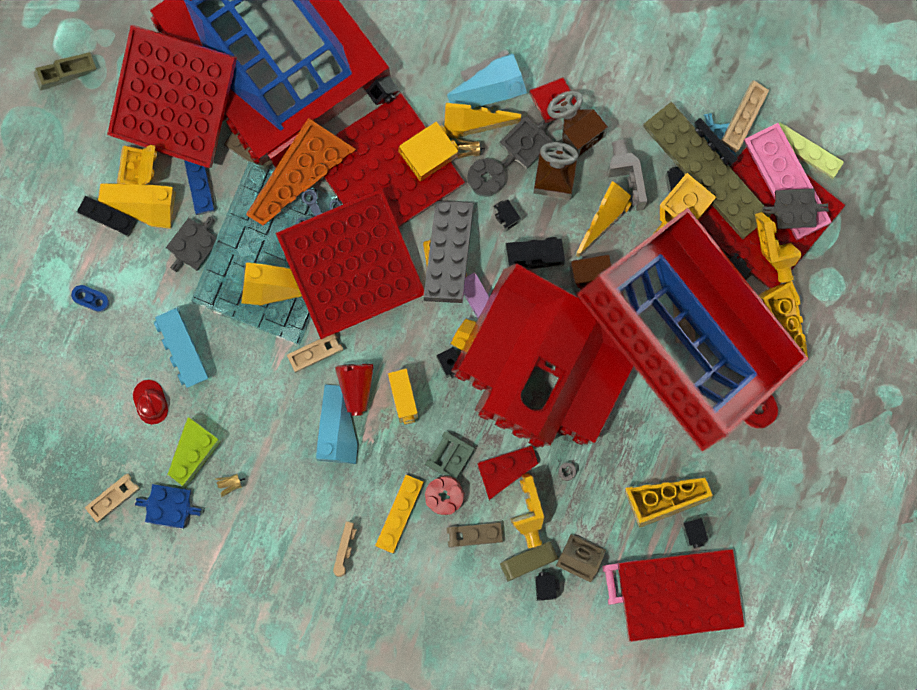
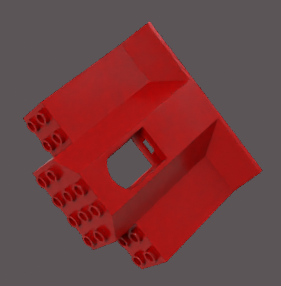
M515 264L503 270L451 372L455 373V377L465 382L467 380L472 382V387L480 391L484 389L475 408V411L479 412V417L487 421L489 419L496 422L495 425L504 430L510 429L512 430V435L520 439L522 437L529 439V444L537 448L539 446L543 448L544 446H551L557 433L573 437L572 441L579 445L595 443L633 365L578 297ZM545 363H550L551 365L555 366V369L552 370L551 368L545 366ZM535 365L558 377L545 406L540 410L528 408L521 400V392Z

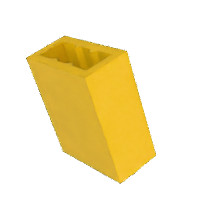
M437 121L399 146V153L420 182L458 157V145L454 140L450 141L447 136V130L443 125H439Z
M407 369L388 373L399 422H404V425L415 423V419H418V413Z

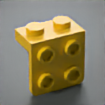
M149 145L143 150L128 146L122 147L117 184L145 185L150 180L152 181L154 177L153 162H155L157 157L155 145Z

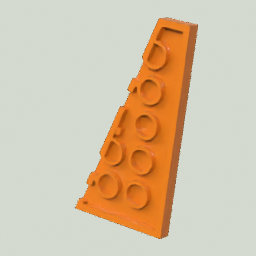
M308 118L246 215L261 225H265L289 202H293L300 193L305 192L327 174L328 170L336 164L338 165L345 156L356 149Z

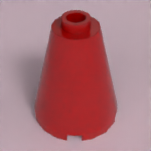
M373 364L335 366L347 412H351L352 416L363 415L364 411H367L374 370Z

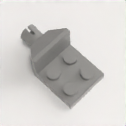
M626 140L614 141L611 143L614 155L611 159L607 177L629 175L628 185L629 188L632 187L633 189L631 195L632 206H636V211L644 210L647 197L640 160L632 153H628Z

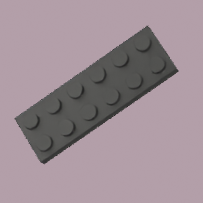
M437 201L435 203L424 301L463 303L474 209L473 203Z

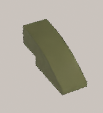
M87 52L55 60L53 64L35 68L34 76L41 91L95 71L96 66L91 53Z

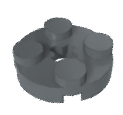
M493 159L476 160L468 171V184L473 192L479 196H493L504 186L505 172L503 166ZM485 173H488L489 176L492 177V179H488L487 182H484V179L481 178V176L485 175Z

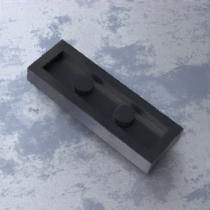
M701 118L694 122L696 133L701 138L704 137L707 140V145L713 152L716 151L720 155L719 159L726 166L729 165L733 168L738 164V159Z
M84 196L77 210L79 215L129 237L137 221L135 218L88 196Z

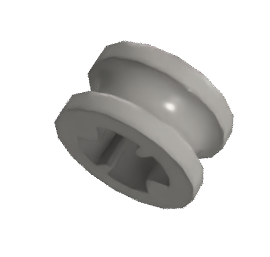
M571 463L562 464L558 470L559 477L564 481L572 480L576 474L575 467ZM566 467H570V471L573 472L568 477L563 476L564 473H562V469H566Z

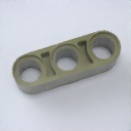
M549 541L500 563V566L508 582L552 563L559 558L552 542Z

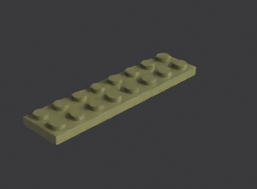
M672 102L643 124V128L684 174L688 173L717 197L711 205L742 240L757 228L755 214L763 212L762 207L765 206L734 171L719 159L718 153L711 150L707 145L708 142L696 133L694 126Z

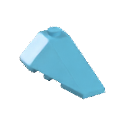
M513 54L490 62L487 67L478 71L472 78L448 93L447 97L449 103L471 105V108L511 99L526 94L527 91Z
M325 385L316 459L317 461L356 464L358 444L350 412H347L341 388L337 385Z

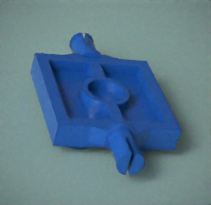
M152 484L148 500L140 498L135 500V506L146 507L145 523L184 529L185 521L189 514L200 516L202 510L201 508L190 507L191 490Z

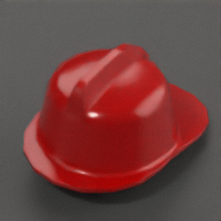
M143 380L138 383L133 391V400L139 417L147 424H159L166 418L168 413V404L160 384L153 380Z

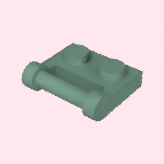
M444 431L441 442L425 465L443 476H451L457 479L474 448ZM452 442L454 446L440 467L436 463L448 443Z

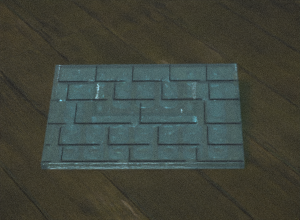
M249 161L191 301L193 304L211 310V312L300 345L311 319L303 297L261 306L241 304L246 262L290 269L275 233L295 225L298 218H305L307 220L314 217V214L310 207L302 202V192L265 225H261L248 217L246 213L274 172ZM313 187L308 188L316 192V203L322 213L330 210L329 204L331 201H339L337 197ZM310 195L305 197L309 202L313 200ZM336 203L331 204V207L336 208L338 207V205Z

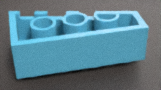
M175 307L157 315L154 325L157 331L162 332L164 336L162 343L165 349H169L172 354L169 358L173 367H178L180 374L177 376L181 385L185 384L188 388L208 379V375L199 354L195 350L194 342L188 334L185 321L179 314L181 312L178 307Z

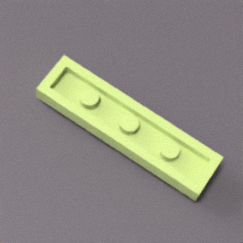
M779 123L796 157L834 179L844 162L784 124Z

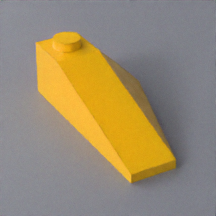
M446 103L444 127L448 132L449 138H459V136H467L518 124L521 121V114L500 110L491 113L488 108L483 107L473 110L471 105Z
M100 183L98 202L151 227L171 229L176 192L173 187Z

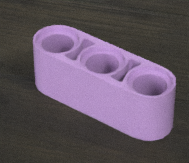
M474 272L465 278L464 295L478 319L489 296Z

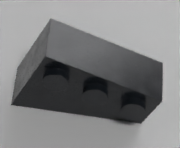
M549 237L546 240L505 243L507 268L518 264L527 270L565 264L562 239H557V237Z

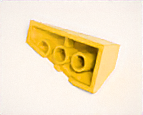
M613 181L601 202L599 211L593 218L590 229L587 230L578 248L577 257H580L622 216L623 212L627 213L632 204L629 201L631 195Z
M246 262L241 304L261 306L302 297L291 269Z
M789 281L758 295L808 357L806 339L802 333L801 326L803 318L799 312L800 298L793 282Z

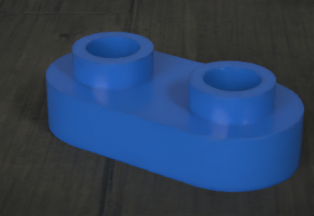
M78 285L72 290V299L78 305L95 312H103L109 306L108 297L99 291L84 285ZM81 293H85V297L83 299L79 298V295ZM98 300L103 301L101 306H97Z

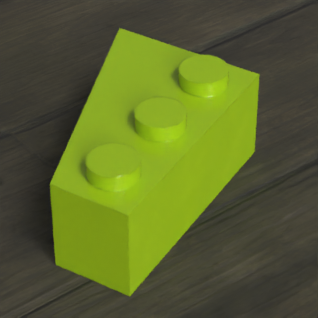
M187 417L167 475L186 488L221 441Z

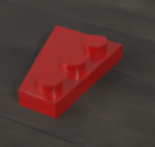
M533 446L477 463L488 499L491 500L522 477L521 475L526 474L538 465Z

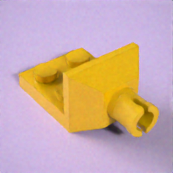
M686 173L660 204V221L662 223L652 234L686 208L698 220L717 197Z
M762 212L756 213L755 219L762 254L777 270L779 282L792 281L794 278L791 267L797 264L801 257V252L791 243L779 246L778 241L774 237V233H776L774 221H771Z
M530 473L521 475L523 480H520V485L524 494L527 493L528 498L525 499L527 509L531 513L511 518L510 521L525 536L527 547L534 548L542 545L539 530L542 528L544 515L533 477Z

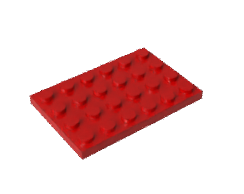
M733 549L618 563L628 642L744 627Z

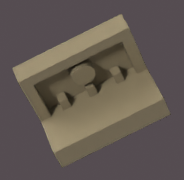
M570 534L556 566L592 582L606 550Z

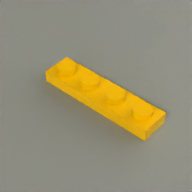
M405 475L377 540L376 547L392 554L394 553L423 486V481Z

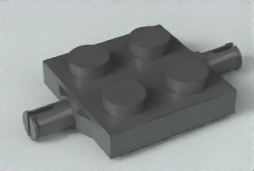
M525 116L499 142L508 153V156L501 161L502 165L507 168L515 160L527 169L539 157L541 147L553 142L544 132V129L551 122L545 123L543 119L538 125Z
M814 189L776 190L774 206L762 207V213L774 214L777 221V229L817 227V212H828L829 208H824L828 207V203H816Z
M188 217L166 246V249L176 257V261L170 267L172 270L174 269V272H177L182 264L189 265L197 271L218 244L219 239L214 237L209 231L215 222L211 217H208L203 225L195 223Z

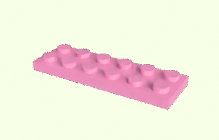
M779 123L744 139V143L774 199L776 190L814 189ZM814 190L816 203L822 204ZM826 211L817 212V227L791 229L796 240H799L832 222Z

